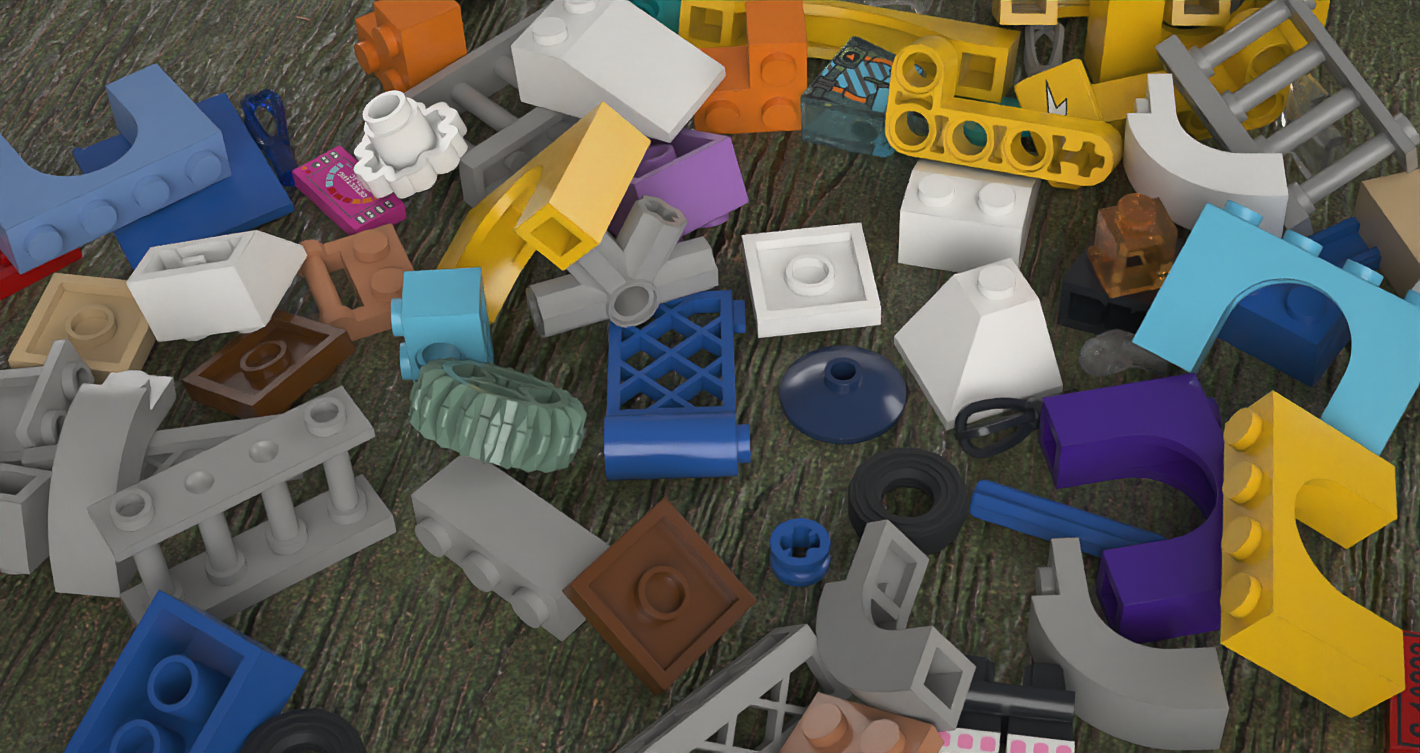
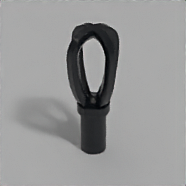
M1073 388L1050 396L1079 392V390ZM1005 397L968 403L960 409L956 416L955 431L953 432L955 440H958L961 449L973 458H988L1000 454L1022 442L1032 431L1039 429L1043 398L1037 399L1032 397L1021 400ZM992 409L1020 411L1019 413L967 427L968 418L977 412ZM1021 425L1011 435L986 447H976L970 441L972 438Z

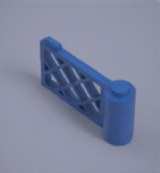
M732 290L701 291L660 303L652 315L656 320L641 330L633 325L626 328L617 326L609 320L607 412L604 417V456L607 481L737 477L738 463H751L749 424H736L734 333H746L745 300H732ZM720 312L721 314L703 328L687 319L695 313ZM671 329L687 338L672 349L657 341L658 338ZM702 348L718 357V359L704 369L687 360ZM639 351H643L656 359L641 371L625 362ZM671 370L688 379L673 391L655 382ZM702 390H705L723 401V406L695 407L687 401ZM640 392L656 402L647 409L621 410L622 404Z

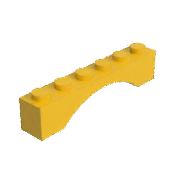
M681 0L678 35L696 48L747 46L745 1L753 0ZM803 0L807 57L834 60L845 46L860 45L853 38L856 37L882 49H871L868 51V57L873 58L881 55L877 58L894 62L895 56L906 46L924 36L937 35L948 40L954 46L958 55L955 96L1001 103L1013 85L1021 31L839 0ZM865 44L860 46L865 50L872 48V46ZM847 47L839 56V60L846 62L842 58L844 53L854 51L860 55V59L856 62L847 63L857 64L866 55V52H859L853 50V47ZM917 52L914 63L915 66L922 69L920 75L929 80L935 79L937 70L934 60L925 53Z

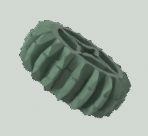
M453 357L428 361V364L422 365L418 380H414L409 400H411L408 413L410 417L409 423L425 439L436 441L441 448L457 451L460 453V456L478 459L483 464L493 463L501 465L505 469L512 467L522 469L528 473L535 470L548 473L568 468L569 463L573 462L577 449L581 448L586 431L583 427L587 412L583 409L582 403L577 398L572 397L567 390L556 388L552 382L534 378L533 374L514 371L511 367L504 368L490 362L486 364L469 358L462 361Z

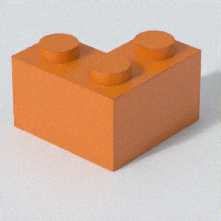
M378 0L373 3V12L355 19L359 42L354 45L357 60L365 73H374L382 82L385 92L396 90L405 93L467 55L461 8L455 0Z
M803 0L745 1L747 46L698 48L725 67L726 77L694 114L695 130L713 134L807 130V97L803 96L807 94V36Z

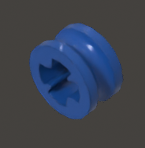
M804 518L789 519L774 529L769 541L771 551L770 565L777 579L787 585L796 587L811 586L821 581L828 573L831 564L829 553L831 541L826 529L814 520ZM794 548H808L806 557H792Z

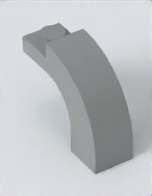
M127 370L119 373H110L102 385L83 383L76 393L59 436L49 491L48 544L55 592L121 598L119 594L127 589L138 568L133 556L117 563L91 520L86 507L140 481L142 464L149 442L176 401L173 377L153 376L139 370Z
M888 519L869 522L865 527L846 580L825 583L816 618V641L820 657L829 673L866 706L933 724L938 732L955 731L976 666L933 626L906 629L929 558Z
M1079 537L1052 538L1047 567H1037L1036 596H1031L1027 642L1034 662L1055 664L1062 667L1066 691L1075 692L1074 714L1093 727L1133 744L1166 750L1219 749L1229 705L1216 647L1160 649L1143 646L1120 636L1101 620L1090 601Z

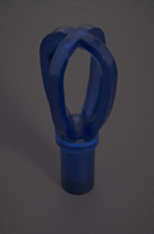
M263 89L256 95L246 94L240 101L245 114L244 124L259 149L264 151L266 157L271 160L281 185L286 187L294 186L292 170L298 168V165L291 151L286 114L279 94L270 89ZM258 106L266 109L274 117L278 128L277 135L270 136L254 114Z

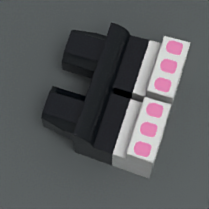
M963 654L976 666L955 731L938 732L944 740V744L938 753H999V744L1001 743L1006 746L1005 753H1075V742L1073 741L1075 692L1066 691L1064 673L1060 665L1034 662L1031 665L1024 666L1021 686L995 683L994 662L990 661L987 657Z

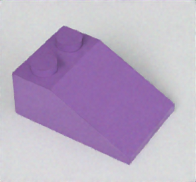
M682 128L671 143L647 137L651 143L608 229L618 236L635 201L641 200L643 195L661 198L684 214L688 223L677 243L683 242L682 236L698 228H710L727 221L730 217L729 212L749 202L731 137Z

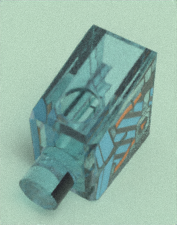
M852 36L800 96L802 140L880 158L892 156L896 150L889 144L886 138L885 119L891 70L896 54L862 38ZM915 64L917 72L926 78L924 69ZM909 111L907 123L910 130L916 135L928 136L929 124L926 118L921 113Z

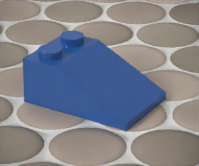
M158 590L63 753H239L254 730L269 718L281 714L305 669L206 611L162 590Z

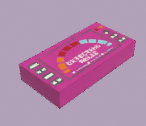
M340 145L292 170L295 186L348 236L392 223L394 226L407 218L405 205L396 195L391 193L383 198H375L371 192L363 187L354 173V167L358 161Z

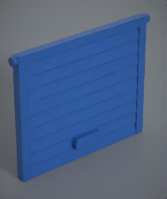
M225 92L198 102L196 105L221 130L232 176L112 231L133 272L150 247L246 232L295 211L292 201ZM119 134L84 149L77 147L72 151V154L82 174H87L116 162L129 151L132 145L122 134Z

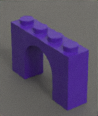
M1189 373L1043 397L1038 443L1056 489L1122 478H1146L1168 484L1187 495L1198 506L1205 518V522L1200 527L1180 537L1102 550L1096 595L1108 627L1125 639L1137 644L1221 630L1220 597L1222 583L1221 541L1223 534L1224 438L1221 431V417L1218 405L1213 397L1206 398L1196 374Z

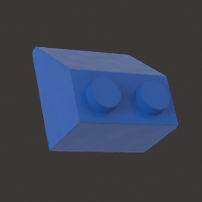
M1283 283L1258 289L1241 300L1231 311L1217 338L1313 388L1351 339V333L1344 314L1326 295L1307 286Z

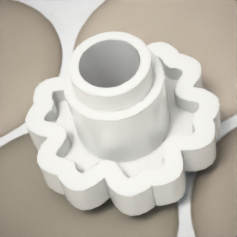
M394 90L382 93L372 99L363 111L365 135L362 142L354 150V154L359 161L354 167V173L363 187L371 192L375 198H383L394 192L398 198L402 199L416 192L425 191L433 186L438 174L448 173L457 167L460 158L468 149L463 139L467 128L458 112L450 108L446 102H438L426 108L423 103H416L413 99L407 98L401 91Z

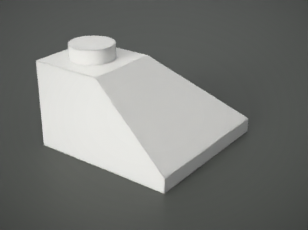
M1012 258L954 274L894 336L895 347L946 430L955 428V419L958 412L968 403L1005 397L1021 400L1032 397L1040 399L1060 393L1063 390L1062 379L1040 300ZM992 409L977 412L968 418L967 424L1012 409Z

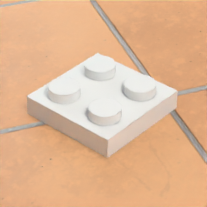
M861 222L742 235V253L758 338L881 325V305Z

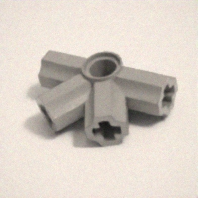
M643 195L641 200L635 201L616 239L606 230L599 245L566 268L571 274L529 285V288H526L527 305L538 335L542 339L610 319L615 325L625 328L632 325L637 326L646 322L655 313L660 303L713 289V287L718 286V268L709 243L704 236L677 243L688 223L684 214L661 198Z

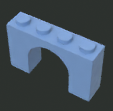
M157 63L105 85L117 130L132 145L124 156L105 168L76 176L45 174L27 165L0 133V250L20 275L232 176L221 130Z

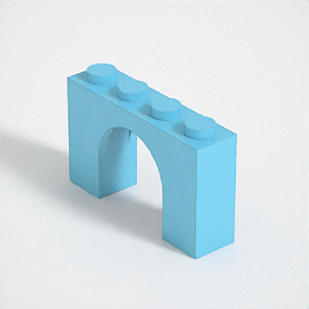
M1228 200L1223 210L1207 202L1132 342L1190 373L1197 374L1231 311L1246 296L1266 286L1283 283L1299 284L1315 289L1331 299L1342 311L1348 322L1352 341L1351 356L1347 370L1320 420L1380 456L1420 385V293L1409 289L1404 299H1401L1379 288L1384 276L1350 259H1347L1341 269L1318 257L1323 246L1289 229H1287L1282 239L1258 228L1263 219L1261 215L1234 201Z

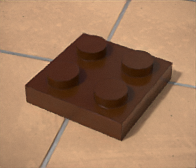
M275 309L271 320L265 327L251 333H241L181 381L193 401L241 419L278 415L287 412L291 407V403L314 384L321 383L330 378L337 371L338 365L353 354L356 348L347 330Z
M666 497L653 506L562 590L565 596L654 696L661 694L671 686L757 602L755 597Z

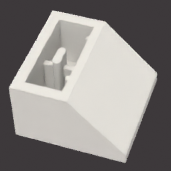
M259 230L150 247L126 284L158 342L179 339L197 341L209 335L233 331L251 333L265 327L271 320L272 314L292 284L307 254L302 245Z

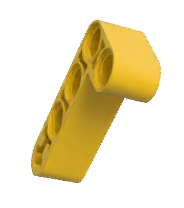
M1250 8L1234 16L1226 25L1224 33L1261 8ZM1276 26L1213 68L1215 75L1210 77L1209 81L1219 94L1226 90L1234 93L1296 51L1279 27ZM1164 70L1091 84L1105 123L1112 125L1120 133L1123 141L1125 139L1127 113H1134L1135 98L1146 97L1148 74H1166ZM1173 83L1176 114L1182 128L1199 141L1213 138ZM1291 84L1246 113L1248 119L1241 123L1246 131L1269 125L1282 114L1287 104Z
M937 35L924 36L903 48L895 56L891 70L885 135L889 144L899 153L907 156L1079 186H1094L1103 182L1122 159L1124 141L1120 133L1112 125L1105 122L954 97L958 71V55L954 46L945 38ZM917 52L925 53L934 60L937 70L935 79H926L917 72L914 63ZM909 111L921 113L926 118L929 124L928 136L922 137L910 130L907 123ZM965 121L977 122L984 128L987 134L986 146H976L967 140L963 127ZM1022 131H1033L1043 138L1046 144L1045 155L1034 156L1023 148L1021 144ZM1088 142L1095 144V154L1103 156L1096 165L1089 163V153L1080 151ZM1062 150H1069V152L1060 160L1059 156Z

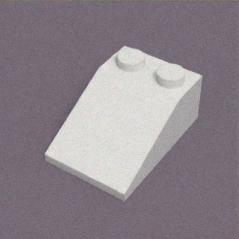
M554 0L511 45L521 102L583 118L604 101L644 136L671 143L726 77L723 65L628 0Z
M1027 151L1031 155L1038 156V153ZM920 158L912 170L900 209L898 263L961 273L1012 258L1020 270L1042 179Z

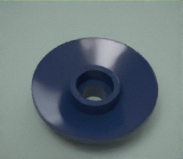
M828 346L803 355L787 369L780 384V404L787 420L806 436L831 444H856L884 434L898 422L906 405V385L896 366L882 355L856 346Z

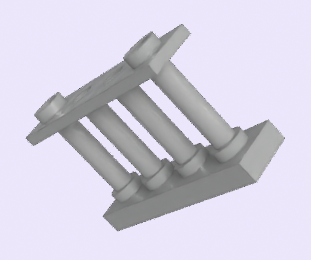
M1273 0L1201 49L1195 45L1187 50L1176 34L1157 45L1155 49L1163 70L1166 74H1172L1174 85L1222 151L1231 153H1282V156H1284L1356 108H1358L1377 133V135L1300 185L1296 181L1287 185L1289 196L1283 235L1287 229L1305 237L1312 235L1313 230L1308 215L1315 211L1313 205L1391 154H1393L1407 173L1418 168L1416 145L1420 143V137L1403 113L1399 112L1395 116L1390 114L1311 11L1316 8L1314 0ZM1290 19L1308 44L1234 93L1226 90L1219 94L1209 81V78L1215 75L1213 68L1276 26ZM1323 63L1342 89L1266 139L1262 135L1252 139L1241 124L1248 119L1246 113Z
M551 3L404 93L407 98L413 99L416 103H423L426 108L438 102H446L459 115L468 111L497 131L496 134L477 146L464 139L468 149L460 158L458 165L464 202L471 207L476 206L582 119L539 106L521 118H517L488 98L509 84L519 90L511 45Z
M339 386L86 507L91 520L117 563L131 556L134 557L142 583L119 595L135 627L138 626L158 590H162L200 608L223 621L397 532L392 513L365 476L360 474L354 477L348 450L374 438L375 432L373 426L343 386ZM323 463L329 490L294 507L286 480ZM261 493L268 520L232 538L224 511ZM198 524L206 551L168 569L159 542Z

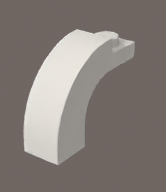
M1148 74L1146 97L1135 98L1134 113H1127L1123 163L1127 177L1134 190L1152 209L1172 222L1190 230L1195 226L1207 202L1223 210L1226 202L1231 200L1261 215L1263 219L1258 228L1282 239L1289 196L1282 153H1231L1210 148L1196 141L1185 132L1178 121L1172 74Z

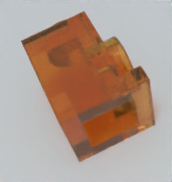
M1132 193L1123 196L1118 201L1117 206L1098 209L1094 246L1088 247L1087 256L1108 297L1114 298L1161 288L1173 266L1178 230L1159 197L1150 198L1144 194ZM1139 255L1144 263L1143 265L1126 268L1127 257Z

